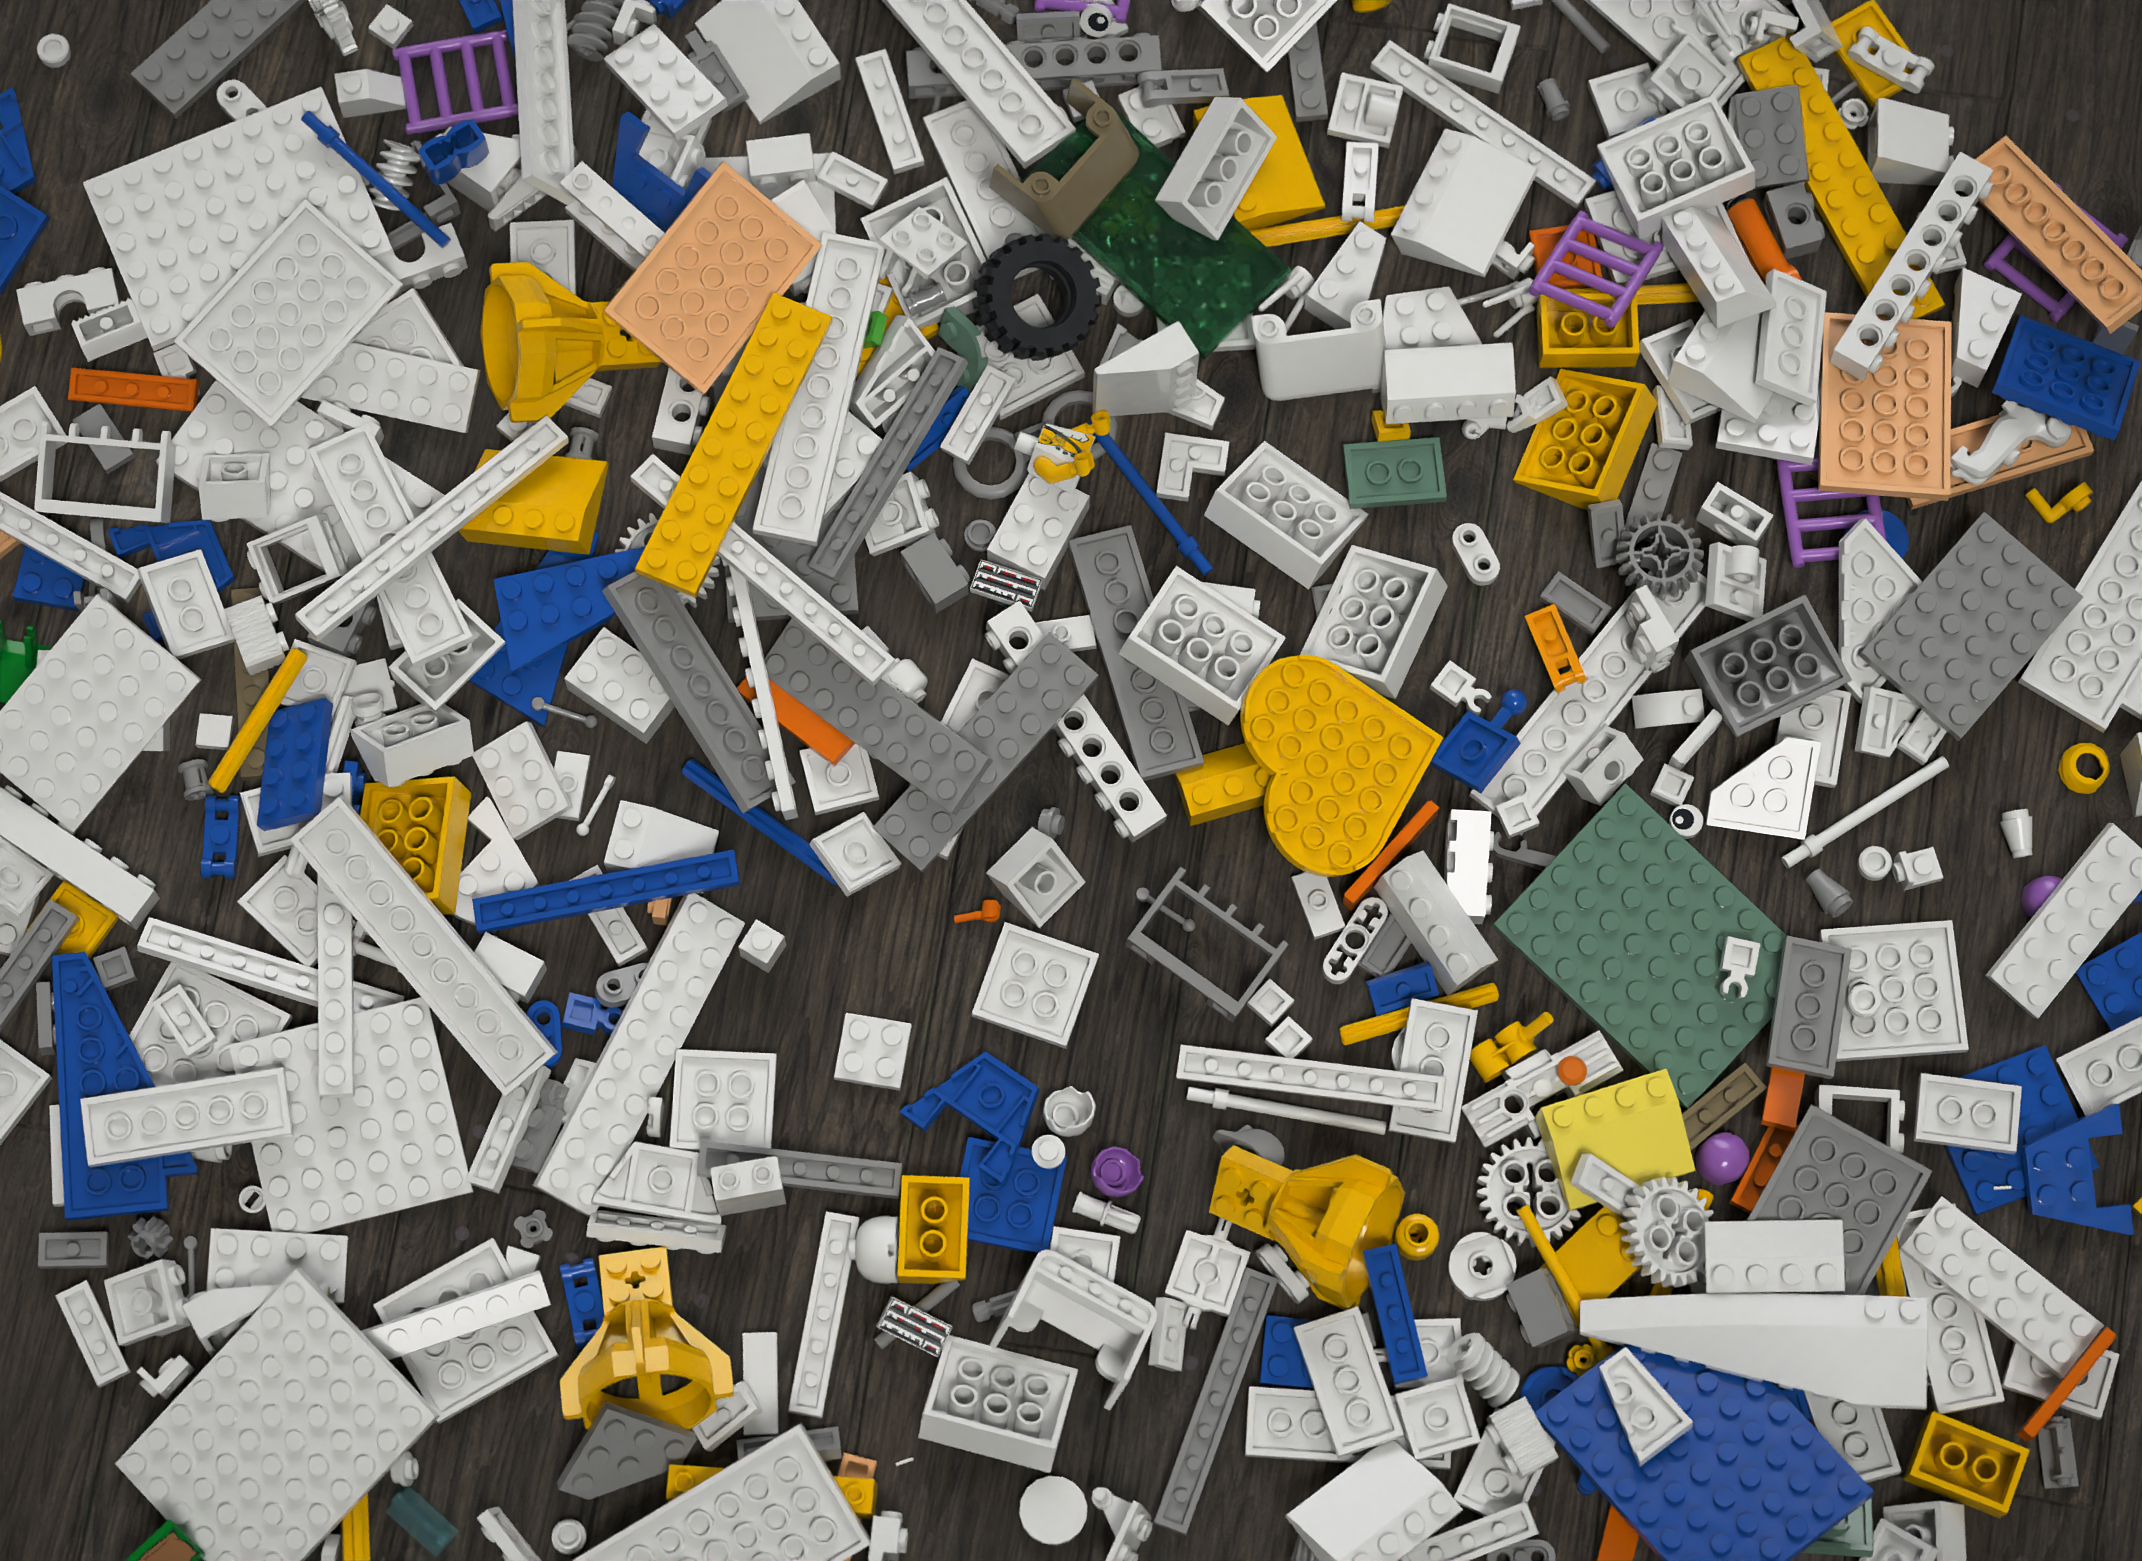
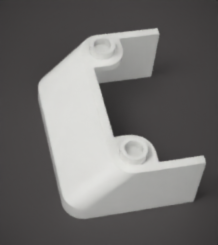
M1043 1250L1037 1254L989 1346L996 1348L1009 1326L1021 1332H1029L1037 1326L1040 1319L1099 1350L1095 1360L1096 1368L1103 1377L1114 1382L1104 1405V1408L1110 1411L1130 1380L1157 1320V1312L1154 1306L1143 1298L1055 1251Z

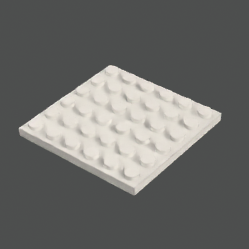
M422 997L354 1014V1097L320 1098L318 1023L229 1044L235 1075L281 1067L285 1069L293 1136L251 1142L262 1190L264 1191V1199L272 1232L309 1234L474 1192L472 1184L465 1181L469 1170L430 1007Z

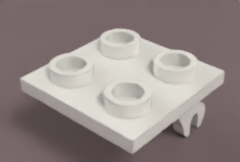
M918 207L879 238L878 244L887 250L881 266L880 279L884 280L886 273L888 275L891 274L899 257L913 266L908 281L901 291V294L907 298L910 291L915 293L923 277L925 279L930 278L967 247L968 242Z

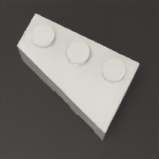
M896 315L882 338L881 346H877L855 382L849 409L867 427L875 429L906 402L935 353V350L910 317Z

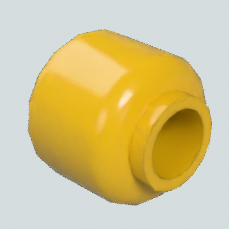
M1412 1214L1402 1219L1396 1228L1394 1242L1399 1253L1405 1258L1414 1261L1423 1260L1432 1255L1439 1241L1438 1226L1431 1218L1422 1214Z

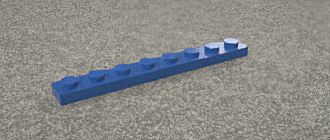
M734 850L475 898L472 899L476 930L479 934H483L485 932L488 933L741 885L736 853Z

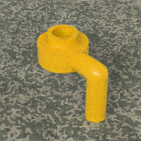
M2083 482L2065 495L2052 508L2036 488L2029 491L2025 496L2045 522L2053 523L2072 509L2076 513L2084 509L2092 502L2089 496L2093 491L2086 482Z

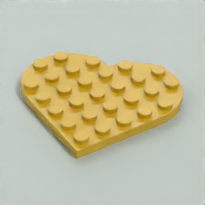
M1312 655L1281 658L1263 668L1248 685L1241 705V729L1247 748L1256 762L1272 776L1264 798V817L1269 835L1276 848L1290 863L1307 873L1323 877H1337L1350 874L1369 864L1380 853L1444 738L1339 666L1326 659Z

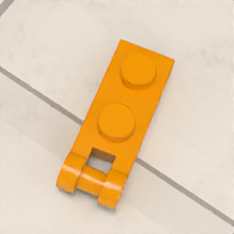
M1555 604L1526 615L1525 619L1556 693L1566 690L1565 686L1575 682L1578 685L1586 682V676ZM1570 665L1572 670L1561 675L1559 674L1558 669Z

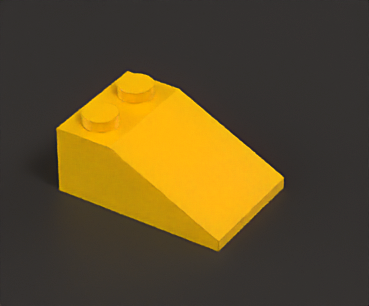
M1605 1206L1555 1252L1582 1300L1608 1299L1642 1267V1265L1633 1267L1632 1263L1636 1258L1634 1253H1625L1630 1247V1242L1621 1241V1237L1628 1235V1231L1620 1227V1223L1625 1221ZM1544 1263L1539 1269L1548 1268V1266ZM1563 1295L1577 1327L1580 1323Z

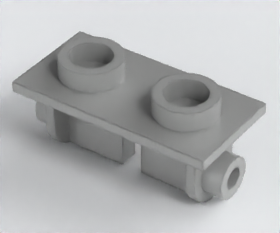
M2063 1416L2051 1417L2037 1434L2044 1489L2078 1487L2070 1418L2063 1419Z

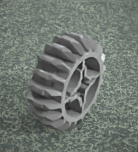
M1656 513L1653 516L1652 522L1644 515L1641 517L1640 525L1633 521L1629 526L1630 531H1623L1621 535L1623 541L1618 542L1616 547L1620 554L1616 555L1615 562L1622 565L1618 570L1619 575H1628L1625 580L1626 586L1635 583L1637 584L1635 590L1647 585L1652 595H1654V592L1658 593L1662 601L1666 599L1667 592L1673 598H1676L1679 595V589L1687 592L1690 589L1689 582L1696 583L1699 577L1696 572L1701 571L1703 568V563L1699 560L1703 559L1704 551L1697 549L1701 544L1700 538L1691 539L1695 530L1693 528L1682 529L1685 523L1683 519L1679 520L1676 525L1671 523L1673 520L1671 514L1667 515L1665 521H1661L1660 515ZM1653 536L1650 547L1642 548L1641 551H1634L1637 543ZM1666 538L1673 540L1678 546H1672L1666 541ZM1657 547H1658V553H1660L1661 558H1664V562H1663V564H1662V567H1661V561L1659 560V557H1658L1657 555H1655L1656 550H1657ZM1679 562H1685V567L1681 572L1667 578L1666 574L1669 567L1677 566ZM1640 567L1650 569L1654 577L1644 572Z

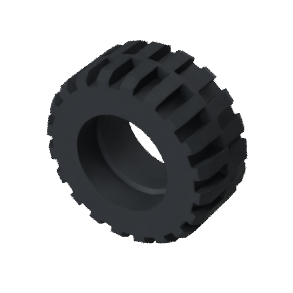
M1051 234L1022 236L995 250L989 255L990 259L980 267L978 271L981 274L980 278L974 281L973 290L977 291V297L972 299L973 309H979L980 316L976 318L978 326L984 325L988 331L984 336L990 343L996 341L999 344L998 350L1005 354L1009 352L1014 353V358L1020 360L1031 358L1032 361H1041L1072 350L1091 333L1089 328L1096 324L1099 317L1095 310L1101 306L1102 296L1096 295V288L1101 287L1099 277L1093 278L1090 270L1094 269L1091 261L1084 262L1081 258L1084 252L1077 246L1073 248L1067 246L1068 240L1061 237L1052 239ZM1038 268L1047 272L1055 279L1061 290L1062 310L1059 318L1050 326L1037 328L1029 325L1020 318L1014 309L1011 300V287L1015 276L1024 269Z

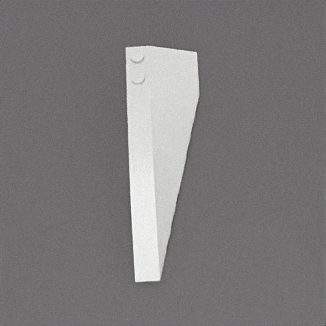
M1735 1293L1641 1296L1580 1301V1335L1622 1346L1629 1344L1640 1347L1641 1351L1667 1354L1674 1356L1675 1360L1689 1363L1690 1360L1705 1364V1368L1759 1382L1762 1380L1779 1384V1387L1793 1390V1388L1812 1392L1813 1396L1824 1399L1828 1397L1844 1401L1846 1405L1854 1407L1926 1409L1927 1297Z

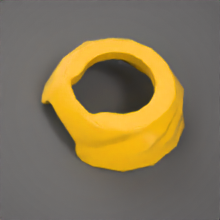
M2078 743L2063 753L2059 761L2058 772L2068 789L2076 793L2090 794L2096 792L2106 780L2110 772V764L2106 753L2100 747L2092 743ZM2085 753L2092 754L2099 760L2103 772L2097 780L2086 778L2078 772L2076 761L2080 755Z

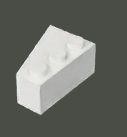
M1359 221L1306 294L1304 309L1335 329L1351 328L1350 313L1353 307L1360 302L1369 301L1384 253L1386 238Z
M1963 268L1954 285L1951 376H1957L1962 381L1978 388L2022 294Z
M1451 809L1446 825L1444 881L1473 924H1482L1485 914H1491L1492 895H1486L1487 882H1492L1493 863H1488L1489 851L1493 850L1494 831H1490L1491 811Z

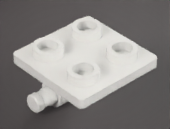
M1095 1488L1092 1492V1501L1098 1509L1104 1511L1116 1537L1105 1561H1137V1549L1141 1541L1145 1542L1148 1539L1153 1527V1523L1150 1522L1152 1519L1151 1515L1136 1501L1130 1503L1114 1496L1107 1488Z

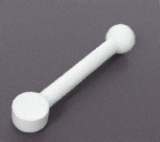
M609 774L606 778L604 786L584 822L576 828V832L580 836H585L589 833L588 826L608 790L613 786L616 777Z

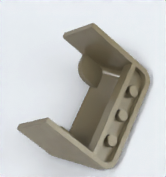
M1076 78L1071 81L1066 103L1086 118V126L1090 132L1098 137L1097 140L1060 181L1049 173L1035 172L1024 183H1021L997 164L993 168L989 188L1045 233L1051 234L1053 239L1061 237L1068 240L1072 238L1132 171L1139 157L1138 148L1115 109Z

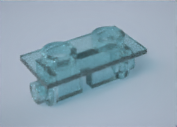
M409 1486L403 1493L399 1492L391 1500L392 1505L386 1511L390 1517L435 1557L460 1532Z

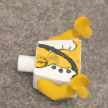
M1106 410L1097 411L1091 416L1093 424L1084 423L1072 429L1045 424L1039 438L1020 432L1014 450L1031 456L1027 468L1030 474L1046 481L1048 484L1074 494L1080 477L1087 476L1090 470L1095 467L1093 455L1090 452L1095 440L1093 433L1099 436H1105L1109 433L1111 423L1109 413Z

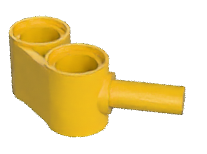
M1544 1012L1526 1027L1517 1021L1500 1031L1494 1037L1495 1041L1488 1039L1471 1050L1470 1061L1483 1081L1487 1083L1501 1075L1504 1070L1522 1062L1535 1053L1537 1047L1533 1043L1534 1037L1553 1023L1552 1015Z

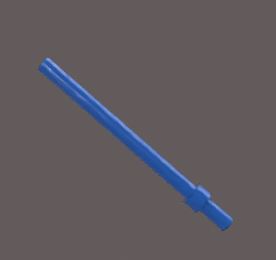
M307 111L301 117V121L318 135L317 139L326 148L331 147L442 249L449 244L451 239L339 138L340 133L331 125L326 126L311 111Z
M1093 433L1097 441L1179 544L1177 548L1185 558L1189 557L1203 576L1209 574L1214 568L1199 550L1200 545L1195 538L1187 535L1109 434L1099 436Z

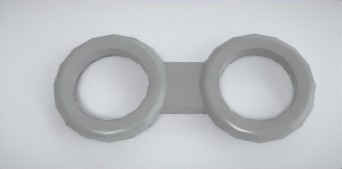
M1075 390L1061 394L1051 401L1043 413L1041 423L1013 434L1005 428L993 426L990 428L983 442L991 440L1003 443L1011 449L1016 459L1015 471L1003 483L990 486L977 482L968 473L965 462L953 457L952 465L955 478L965 491L977 498L994 500L1007 497L1019 489L1027 477V468L1031 459L1030 455L1014 450L1020 432L1039 438L1045 424L1054 425L1059 413L1068 406L1082 404L1092 407L1093 392ZM1110 416L1111 423L1108 434L1115 441L1118 424L1116 416ZM1099 442L1092 445L1090 451L1094 460L1107 453Z

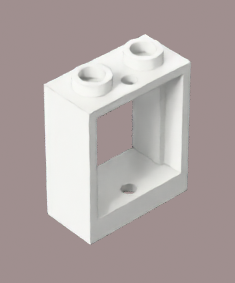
M1448 3L1445 14H1438L1433 30L1438 32L1435 42L1429 40L1424 58L1429 60L1428 67L1443 77L1499 94L1521 26ZM1451 26L1502 42L1491 73L1440 57Z
M327 514L314 515L246 543L249 549L247 552L249 563L253 569H257L261 582H259L260 591L263 597L272 604L285 602L339 580L349 572ZM309 530L326 574L284 591L267 547Z
M1819 1085L1814 1091V1106L1832 1115V1098L1888 1102L1887 1146L1903 1153L1904 1134L1899 1133V1120L1903 1121L1905 1102L1900 1100V1090Z

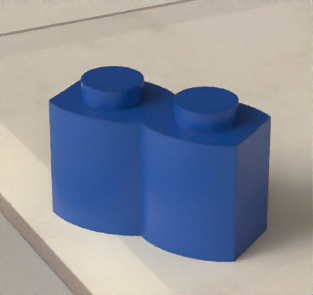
M473 119L456 124L449 130L446 136L435 137L427 141L419 149L418 154L422 167L433 184L439 185L455 178L461 169L470 168L481 163L488 156L489 149L486 137Z

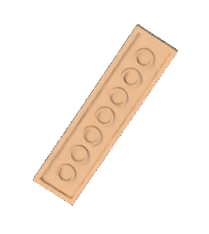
M2004 136L1975 159L1994 170L1990 179L1994 186L1985 201L1982 199L1978 200L1980 204L2109 334L2142 310V270L2007 136Z

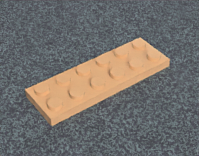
M1996 415L1951 429V457L1963 445L1968 449V456L1972 455L1974 451L1979 450L1991 427L2001 417ZM2069 425L2072 429L2070 438L2067 443L2059 448H2051L2038 440L2027 441L2018 449L2021 455L2012 466L2007 467L2004 464L1990 479L1980 485H1973L1962 478H1955L1951 474L1952 471H1950L1949 498L2093 454L2094 449L2087 431L2078 426ZM1906 498L1911 510L1942 501Z

